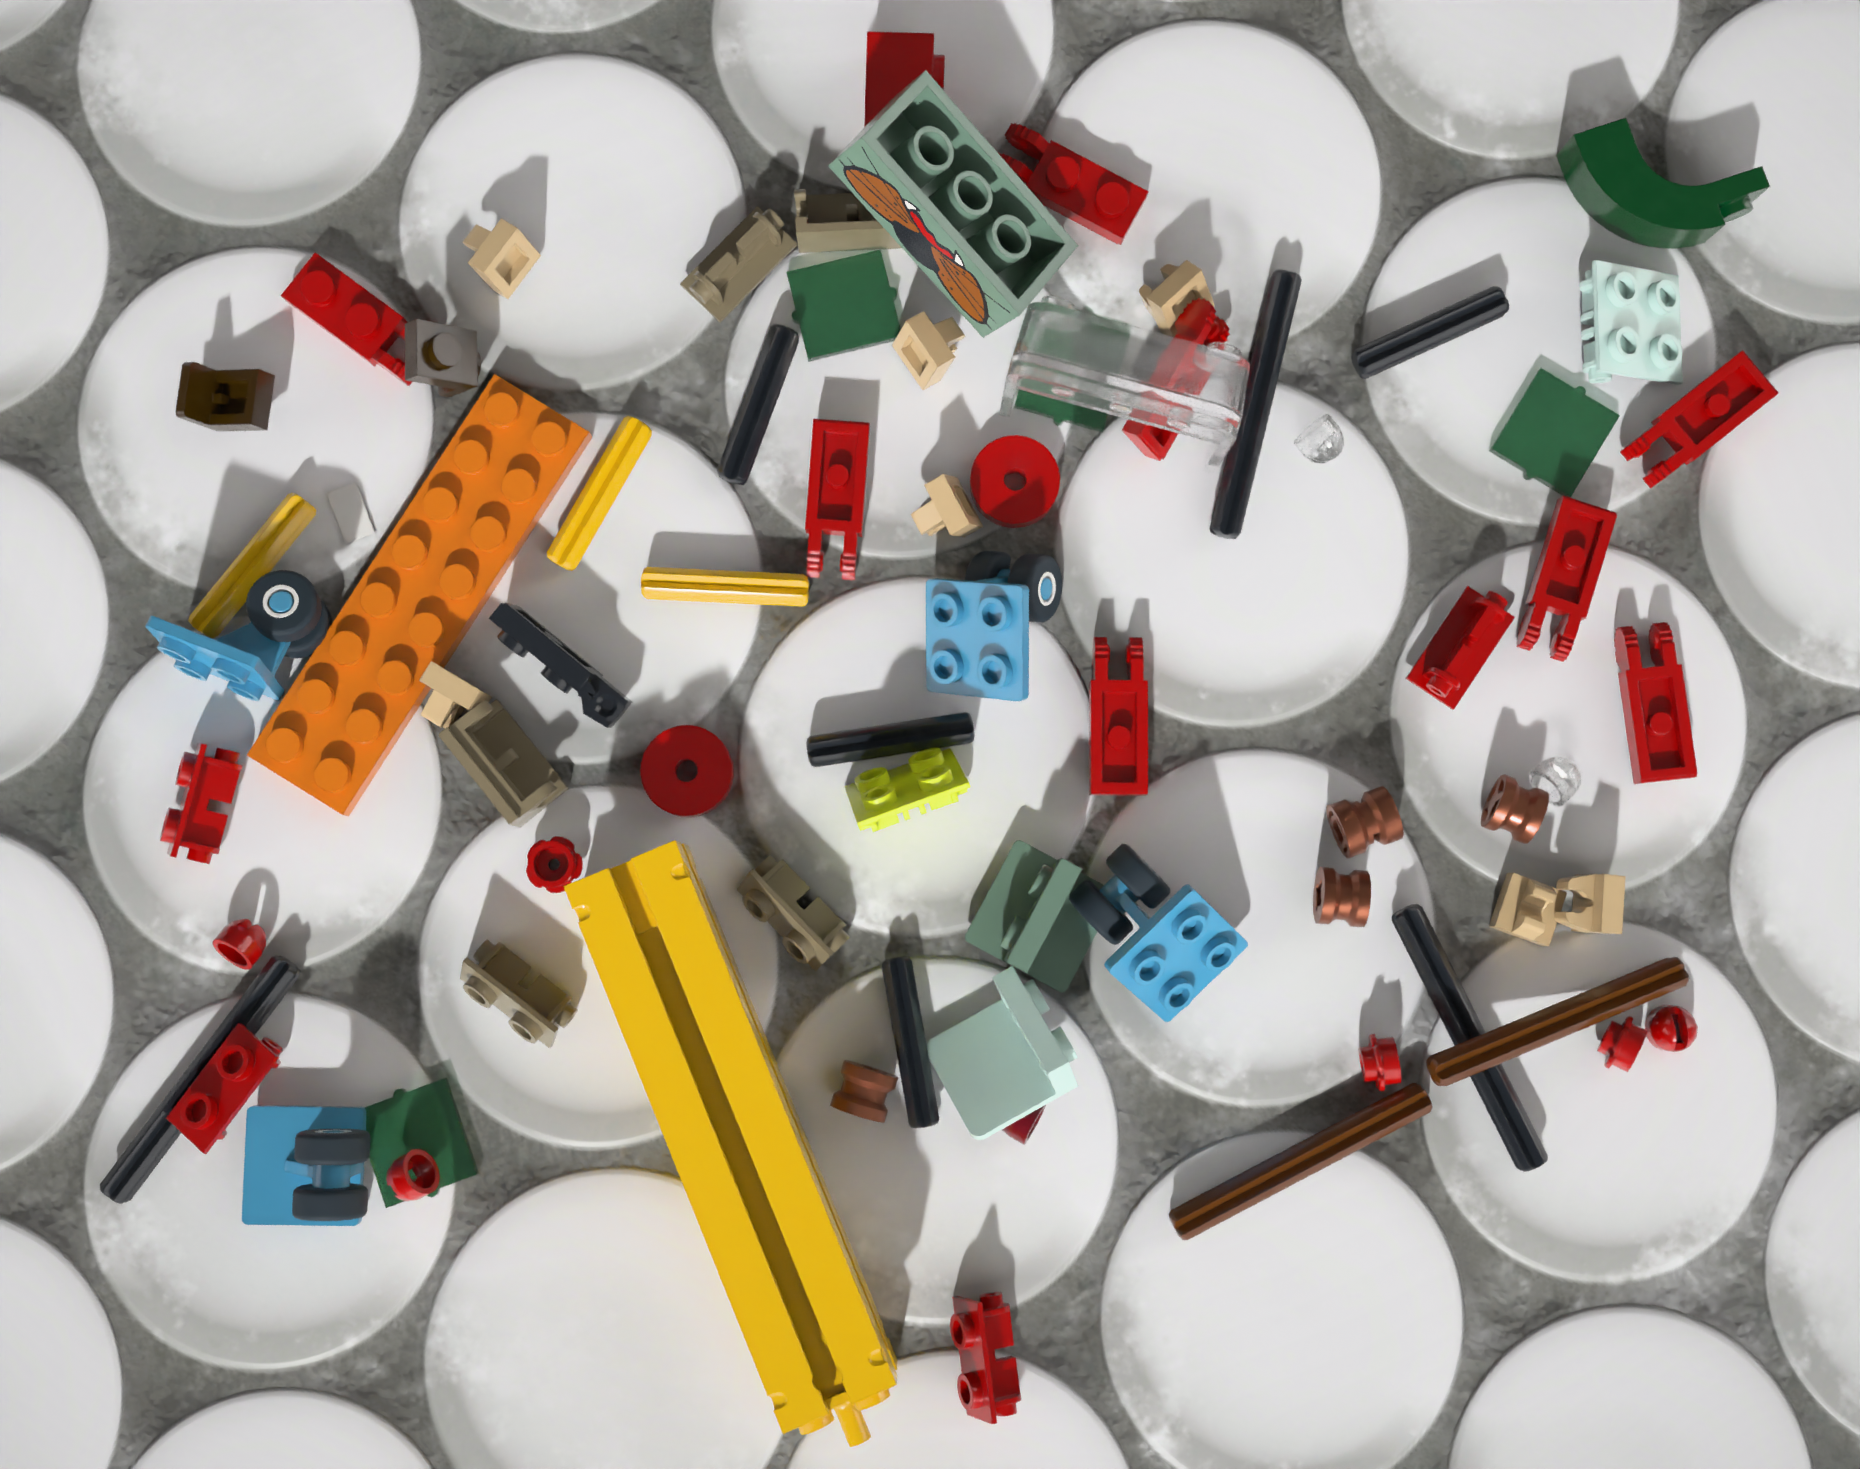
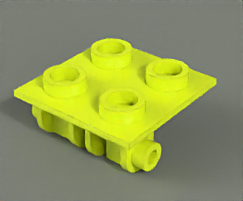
M939 748L919 751L908 759L909 763L888 771L884 767L864 771L854 779V783L844 786L860 831L871 827L872 831L876 832L899 823L897 814L901 812L905 821L911 818L908 810L918 807L921 815L927 813L924 806L926 803H929L931 810H935L958 802V795L968 792L967 789L970 788V784L951 748L943 751Z

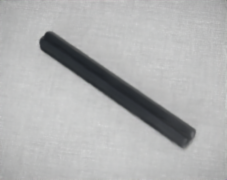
M1275 270L1270 277L1209 528L1210 533L1218 537L1236 539L1242 530L1302 282L1301 276L1295 272Z
M1413 904L1394 913L1391 921L1454 1046L1486 1033L1423 907L1419 904ZM1502 1064L1470 1076L1515 1167L1520 1171L1527 1172L1548 1161V1154Z
M280 955L270 958L100 1183V1190L105 1196L119 1204L128 1202L134 1197L181 1134L166 1117L238 1023L243 1024L251 1033L256 1035L299 978L301 971L293 962Z

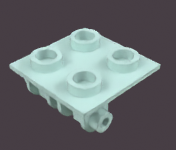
M1600 260L1592 261V269L1585 272V280L1579 284L1580 291L1582 292V313H1584L1581 315V323L1584 325H1594V327L1581 332L1582 340L1592 342L1584 345V364L1582 365V371L1588 373L1589 382H1609L1612 380V374L1677 385L1683 384L1679 276Z

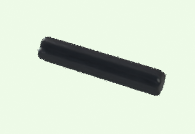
M1492 286L1360 346L1351 355L1355 371L1360 378L1367 379L1497 320L1508 312V300L1500 287Z
M773 324L769 329L717 468L719 477L727 482L744 485L748 481L799 343L798 332L789 327Z
M963 712L813 735L807 738L806 747L811 766L821 767L918 752L929 748L970 744L974 741L975 733L970 713Z
M908 956L890 958L883 961L882 972L908 1123L911 1128L930 1127L938 1124L939 1113L913 963Z

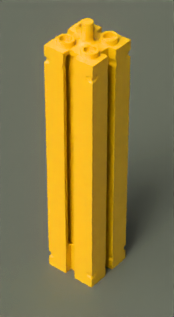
M674 840L630 858V861L613 868H606L563 887L572 909L578 915L579 927L767 1396H770L772 1399L774 1413L782 1433L785 1434L796 1428L799 1429L801 1435L815 1432L834 1420L831 1411L834 1409L849 1446H857L871 1438L861 1410L873 1407L890 1396L888 1389L897 1385V1373L895 1370H897L898 1360L890 1340L885 1334L882 1320L704 883L699 877L689 846Z

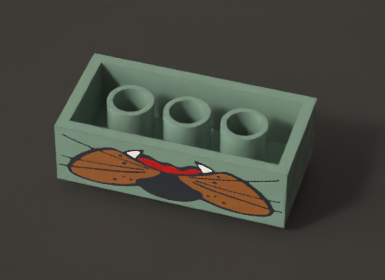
M926 70L892 98L828 165L983 338L1020 316L1078 247V244Z

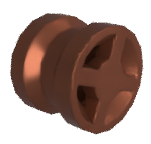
M1506 774L1501 775L1486 799L1481 815V826L1491 831L1500 828L1511 832L1514 840L1528 844L1543 822L1549 803V793L1538 787L1527 790L1520 787L1515 778Z
M1319 867L1313 892V916L1315 923L1330 924L1337 919L1345 920L1351 927H1364L1367 923L1371 904V880L1368 871L1353 870L1349 875L1338 874L1334 868Z
M844 1060L840 1071L844 1081L841 1090L833 1094L830 1106L854 1116L884 1123L888 1113L884 1103L887 1093L895 1089L898 1076L861 1063Z

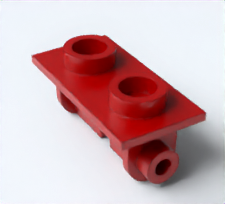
M1467 586L1405 679L1454 710L1515 618L1504 610L1508 601L1493 591H1488L1484 597Z
M197 743L194 754L185 751L183 753L175 785L185 787L179 809L168 808L160 841L170 843L167 851L170 857L176 858L179 846L189 848L186 859L210 864L212 854H219L220 844L228 815L207 810L209 799L232 804L243 765L237 764L240 756L238 752L217 747L214 758L204 756L207 745Z
M238 1023L166 1119L202 1153L207 1154L217 1139L223 1140L227 1135L225 1129L271 1068L276 1069L281 1064L279 1055L283 1051L282 1047L267 1037H263L260 1041L243 1024Z
M1002 1292L979 1295L980 1301L953 1296L954 1314L950 1319V1332L960 1355L962 1374L959 1375L957 1380L960 1401L966 1409L967 1415L989 1424H996V1416L1016 1414V1403L1021 1401L1016 1357L1007 1356L998 1359L995 1357L996 1349L1014 1346L1010 1304L1003 1302Z

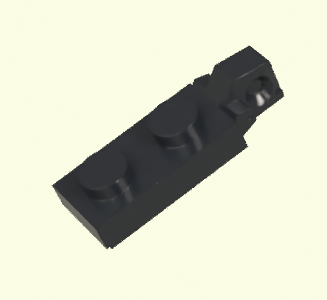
M506 602L501 603L488 618L502 629L497 638L505 646L523 658L530 652L546 665L540 673L564 693L568 694L572 688L578 692V696L582 699L584 715L606 728H612L631 705L632 701L604 679L599 671L520 606Z

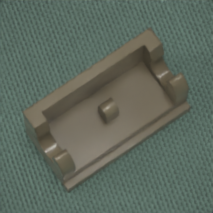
M806 189L794 190L796 203L795 224L799 253L901 248L853 193L807 195Z
M497 699L491 704L487 700L481 702L450 727H446L438 734L509 825L521 828L569 789Z

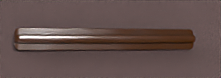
M1678 957L1662 959L1433 1054L1426 1060L1427 1069L1431 1079L1437 1086L1451 1085L1685 987L1689 982V975L1685 970L1684 963Z
M1411 1083L1181 1204L1169 1212V1219L1177 1235L1182 1240H1189L1430 1113L1433 1109L1430 1097L1420 1084Z

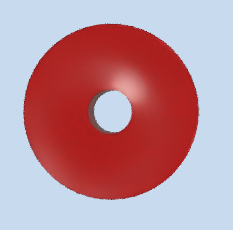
M1020 435L1004 436L987 444L975 458L970 474V493L978 511L989 521L1007 528L1026 527L1041 520L1053 507L1060 487L1059 468L1051 452L1040 442ZM1012 473L1019 474L1023 477L1025 486L1020 490H1011L1004 483L1005 477Z
M693 725L675 726L657 735L646 748L640 769L644 790L651 801L662 810L679 817H697L717 808L727 797L734 778L733 761L725 744L712 732ZM685 761L694 762L698 769L696 777L689 782L681 781L677 774L678 767Z

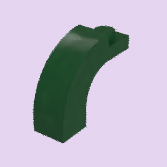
M1626 118L1574 134L1556 155L1568 187L1582 208L1608 231L1623 239L1648 247L1676 249L1703 244L1726 225L1725 222L1732 221L1751 212L1754 209L1752 202L1770 187L1763 166L1704 185L1688 186L1668 181L1655 173L1644 161Z

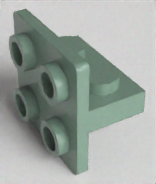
M1017 840L1014 842L965 934V940L1053 989L1065 992L1097 934V931L1072 905L1069 895L1084 880H1090L1099 890L1104 885L1081 873L1082 868L1063 858L1057 860L1033 846Z

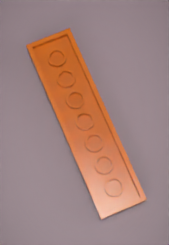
M494 374L329 627L324 640L314 650L247 753V756L340 814L349 816L431 688L419 681L431 661L445 668L591 441L592 435L590 432Z

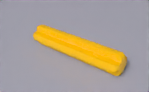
M626 416L621 421L547 551V557L554 564L569 571H573L578 566L652 436L650 427L644 422L631 416Z
M293 492L287 494L189 615V623L207 637H218L246 602L249 590L253 584L273 569L315 517L316 509L298 494Z
M646 567L643 569L641 576V592L647 599L805 606L809 598V580L804 574Z

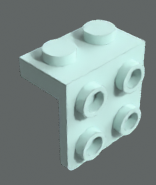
M1013 966L992 977L1002 998L1001 1000L936 1035L926 1043L928 1057L970 1135L977 1140L988 1138L1078 1087L1069 1064L1078 1058L1074 1048L1061 1027L1050 1031L1041 1016L1050 1010L1042 993L1033 979L1023 984Z

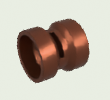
M1384 786L1364 792L1361 803L1359 801L1352 803L1345 799L1327 806L1326 811L1330 829L1340 851L1346 858L1365 853L1368 845L1374 843V839L1383 845L1403 839V825L1392 796Z

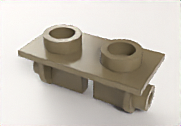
M757 206L680 285L721 323L798 244L782 229L784 223L773 210L768 208L764 212Z
M770 855L755 870L752 869L737 888V891L743 896V904L749 913L761 922H768L783 937L782 943L787 952L802 964L808 963L817 971L850 938L843 930L846 924L819 897L803 910L796 902L809 891L810 887L783 859L777 862Z
M487 939L473 955V958L479 962L478 965L468 957L463 960L460 979L465 982L463 989L481 1006L490 1008L493 1004L510 1017L509 1025L523 1039L533 1044L539 1040L548 1048H551L559 1029L554 1023L556 1022L562 1028H565L578 1012V1009L570 1004L573 998L542 974L526 990L519 983L530 972L531 966L501 942L494 945Z

